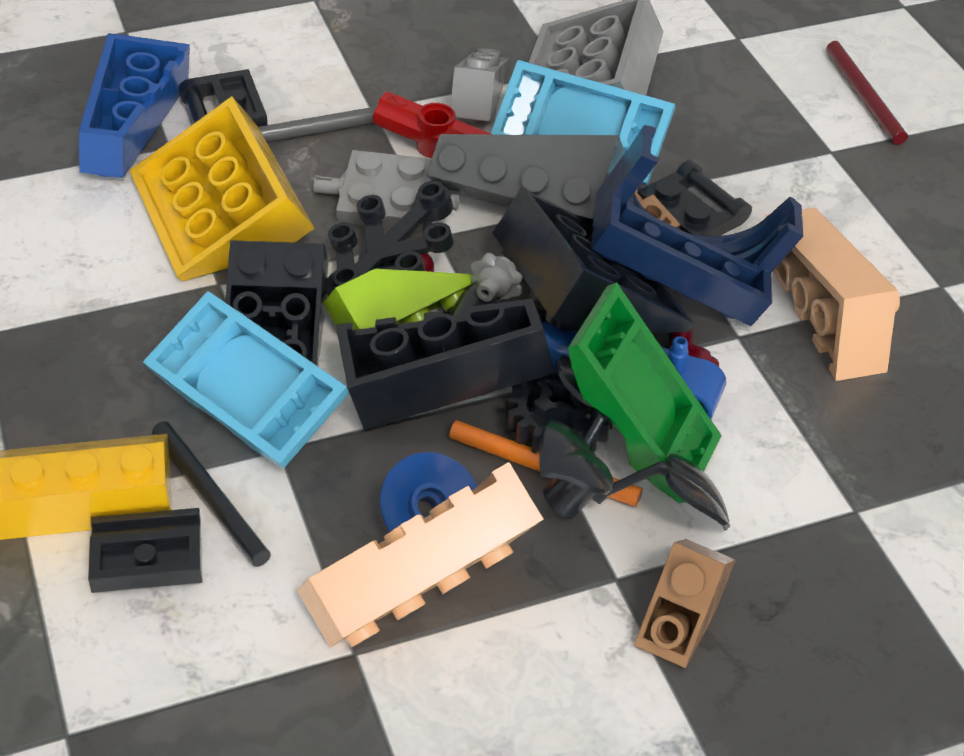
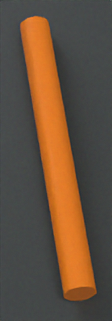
M458 420L453 423L449 434L450 439L540 472L539 452L537 454L532 453V447L518 444L516 441ZM613 477V483L619 480ZM631 485L608 497L637 507L643 493V488Z

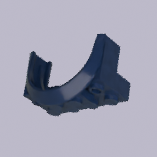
M643 125L628 150L596 192L591 250L603 255L609 261L614 260L639 272L646 279L660 282L680 292L688 299L697 300L712 307L728 318L736 319L752 326L772 304L771 273L804 236L802 205L794 198L788 197L757 225L738 233L723 236L689 234L652 216L643 208L635 195L636 190L659 161V157L651 154V139L656 132V128Z

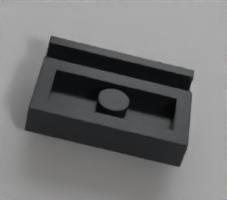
M199 508L91 517L92 532L90 536L88 571L91 593L203 583L201 516Z

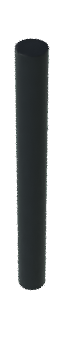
M162 421L156 424L152 434H168L169 457L252 565L255 567L264 565L271 556L264 543L170 423Z

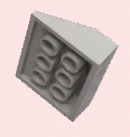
M622 0L542 24L528 63L646 96L664 31L650 0Z

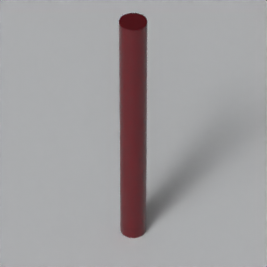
M830 42L826 47L827 53L895 145L904 143L908 138L907 132L840 42Z

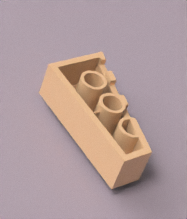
M816 208L802 209L804 236L773 270L774 275L784 292L792 291L795 305L794 310L801 321L810 320L817 332V334H813L812 341L818 352H828L831 356L833 363H830L829 371L835 381L886 373L888 371L895 312L898 311L900 306L898 290Z
M510 462L492 471L491 475L473 491H471L469 486L461 489L430 510V515L426 518L418 514L384 536L385 540L378 544L376 540L368 543L311 576L297 589L330 648L345 639L351 648L380 631L376 624L377 620L393 612L398 621L426 604L421 595L438 586L443 595L470 579L471 577L466 569L477 562L482 561L487 569L514 553L509 544L542 521L543 517Z

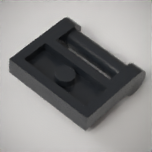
M249 69L184 80L179 85L178 91L181 100L188 106L193 123L207 114L203 102L204 97L213 96L218 107L232 96L258 127L268 125L267 114Z
M692 160L683 162L675 173L637 192L643 199L654 195L680 223L679 229L694 235L721 236L745 223L752 212V206L740 197L735 199L702 174V168ZM694 188L720 208L722 212L718 213L688 189Z

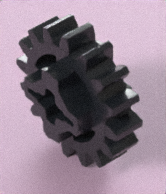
M552 374L543 376L540 379L524 382V386L520 384L512 386L511 396H507L505 417L507 418L508 432H516V442L518 444L532 442L531 452L534 454L539 452L541 434L549 421H560L573 428L584 438L595 418L594 409L579 401L564 386L560 377L552 376ZM606 417L605 422L589 447L593 452L596 451L597 441L606 443L608 440L609 430L613 426L608 417Z

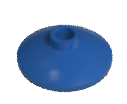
M432 452L410 455L399 461L388 472L382 483L379 507L384 525L388 532H391L418 514L426 518L418 509L419 501L428 502L433 509L447 500L449 496L467 486L473 491L477 484L464 466L448 456Z

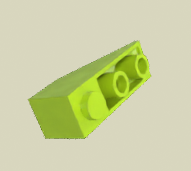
M374 269L336 287L323 304L335 325L353 323L355 330L375 327L376 319L395 317L398 324L423 321L424 313L431 312L441 306L445 312L450 311L459 296L465 290H469L474 286L471 282L473 274Z

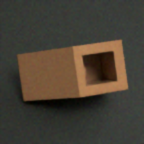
M688 539L674 542L634 646L686 668L718 608L736 560Z

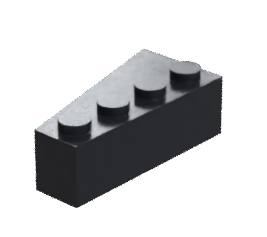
M533 298L469 307L466 315L453 317L449 314H444L442 310L424 313L423 321L398 324L396 318L391 317L376 319L375 327L355 330L353 323L336 325L347 388L364 430L555 373L544 329Z

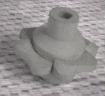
M486 253L482 260L474 261L471 264V270L474 273L471 282L477 286L476 293L481 300L491 301L493 298H496L501 302L502 299L510 300L511 297L520 296L522 293V287L519 285L522 275L516 271L515 264L506 257H495L491 253Z

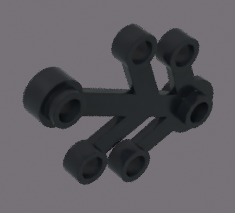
M429 181L422 184L415 197L416 204L385 235L382 220L386 215V210L382 198L378 195H367L357 202L356 207L360 219L365 226L367 253L355 264L353 248L357 245L358 239L352 224L341 222L329 229L328 237L333 250L336 251L337 270L327 278V295L329 296L336 287L377 269L382 263L396 260L395 266L380 269L426 271L420 254L428 252L443 253L449 250L454 243L449 225L434 223L425 229L424 236L405 239L424 220L430 222L440 221L451 214L453 203L448 188L438 181Z

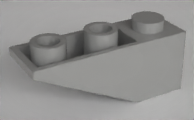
M478 48L477 52L471 53L454 67L450 107L455 111V117L488 122L492 120L497 110L510 58L500 57L501 51Z

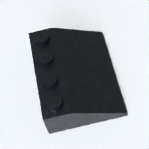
M523 188L519 190L492 232L503 248L501 250L502 255L515 264L516 271L522 275V281L531 288L530 296L546 310V320L563 332L569 333L571 329L579 331L606 287L616 282L651 333L689 332L695 324L660 282L646 279L639 272L614 260L609 261L603 255L591 250L593 223Z

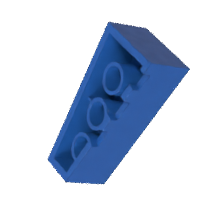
M112 33L107 34L79 128V173L95 174L102 177L123 178L180 97L178 91L180 83L189 79L190 44Z

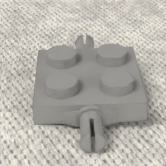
M352 150L348 168L341 178L315 175L313 191L314 193L339 195L336 208L337 222H347L356 225H364L356 207L357 202L364 196L378 195L382 198L386 210V215L382 220L383 228H392L416 204L415 197L419 187L431 181L427 173L432 159ZM449 190L453 208L459 209L460 191ZM425 220L414 231L423 232Z

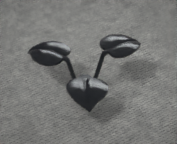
M563 355L557 360L556 367L562 383L579 401L594 409L595 418L584 438L573 428L557 420L549 421L542 431L539 446L540 477L554 478L543 489V495L555 512L564 518L573 519L592 499L601 504L608 496L650 476L660 474L666 477L669 487L685 502L723 526L724 531L730 528L725 503L715 484L697 465L677 454H670L666 458V463L659 461L613 483L612 474L606 464L589 448L607 416L583 400L572 370L570 357Z

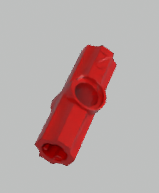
M388 91L379 98L378 105L373 114L374 124L417 142L419 153L428 158L433 157L440 134L493 135L456 120L455 111L446 104L429 103L422 106Z

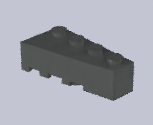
M440 134L427 176L431 181L442 183L448 190L460 191L462 196L507 208L519 190L523 188L594 223L596 192L623 157L625 150L619 135Z

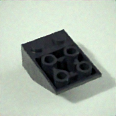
M230 240L225 303L316 366L319 365L326 310L323 302L327 298L326 284L329 263L325 244Z

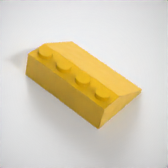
M232 96L129 170L173 269L181 281L228 269L230 240L295 243L315 229L259 127Z

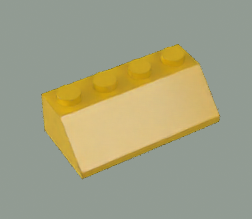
M168 434L0 450V540L92 530L91 517L172 510Z

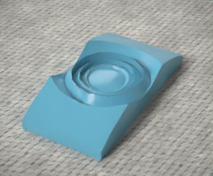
M517 60L491 134L619 135L625 154L643 125H648L656 128V132L651 139V154L658 157L676 106L674 103ZM653 169L651 170V172L648 174V176L645 178V180L642 182L641 185H647V186H648V183H649V181H650V178H651Z
M209 291L203 295L143 361L149 370L189 403L209 414L251 449L283 469L349 394L347 386Z

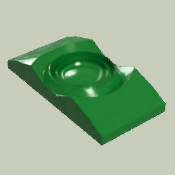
M618 283L608 285L568 347L572 370L583 400L607 416L613 427L625 438L629 464L637 471L659 461L666 463V458L670 454L682 456L705 471L722 436ZM656 474L646 478L656 488L679 504L685 502L669 487L665 476Z

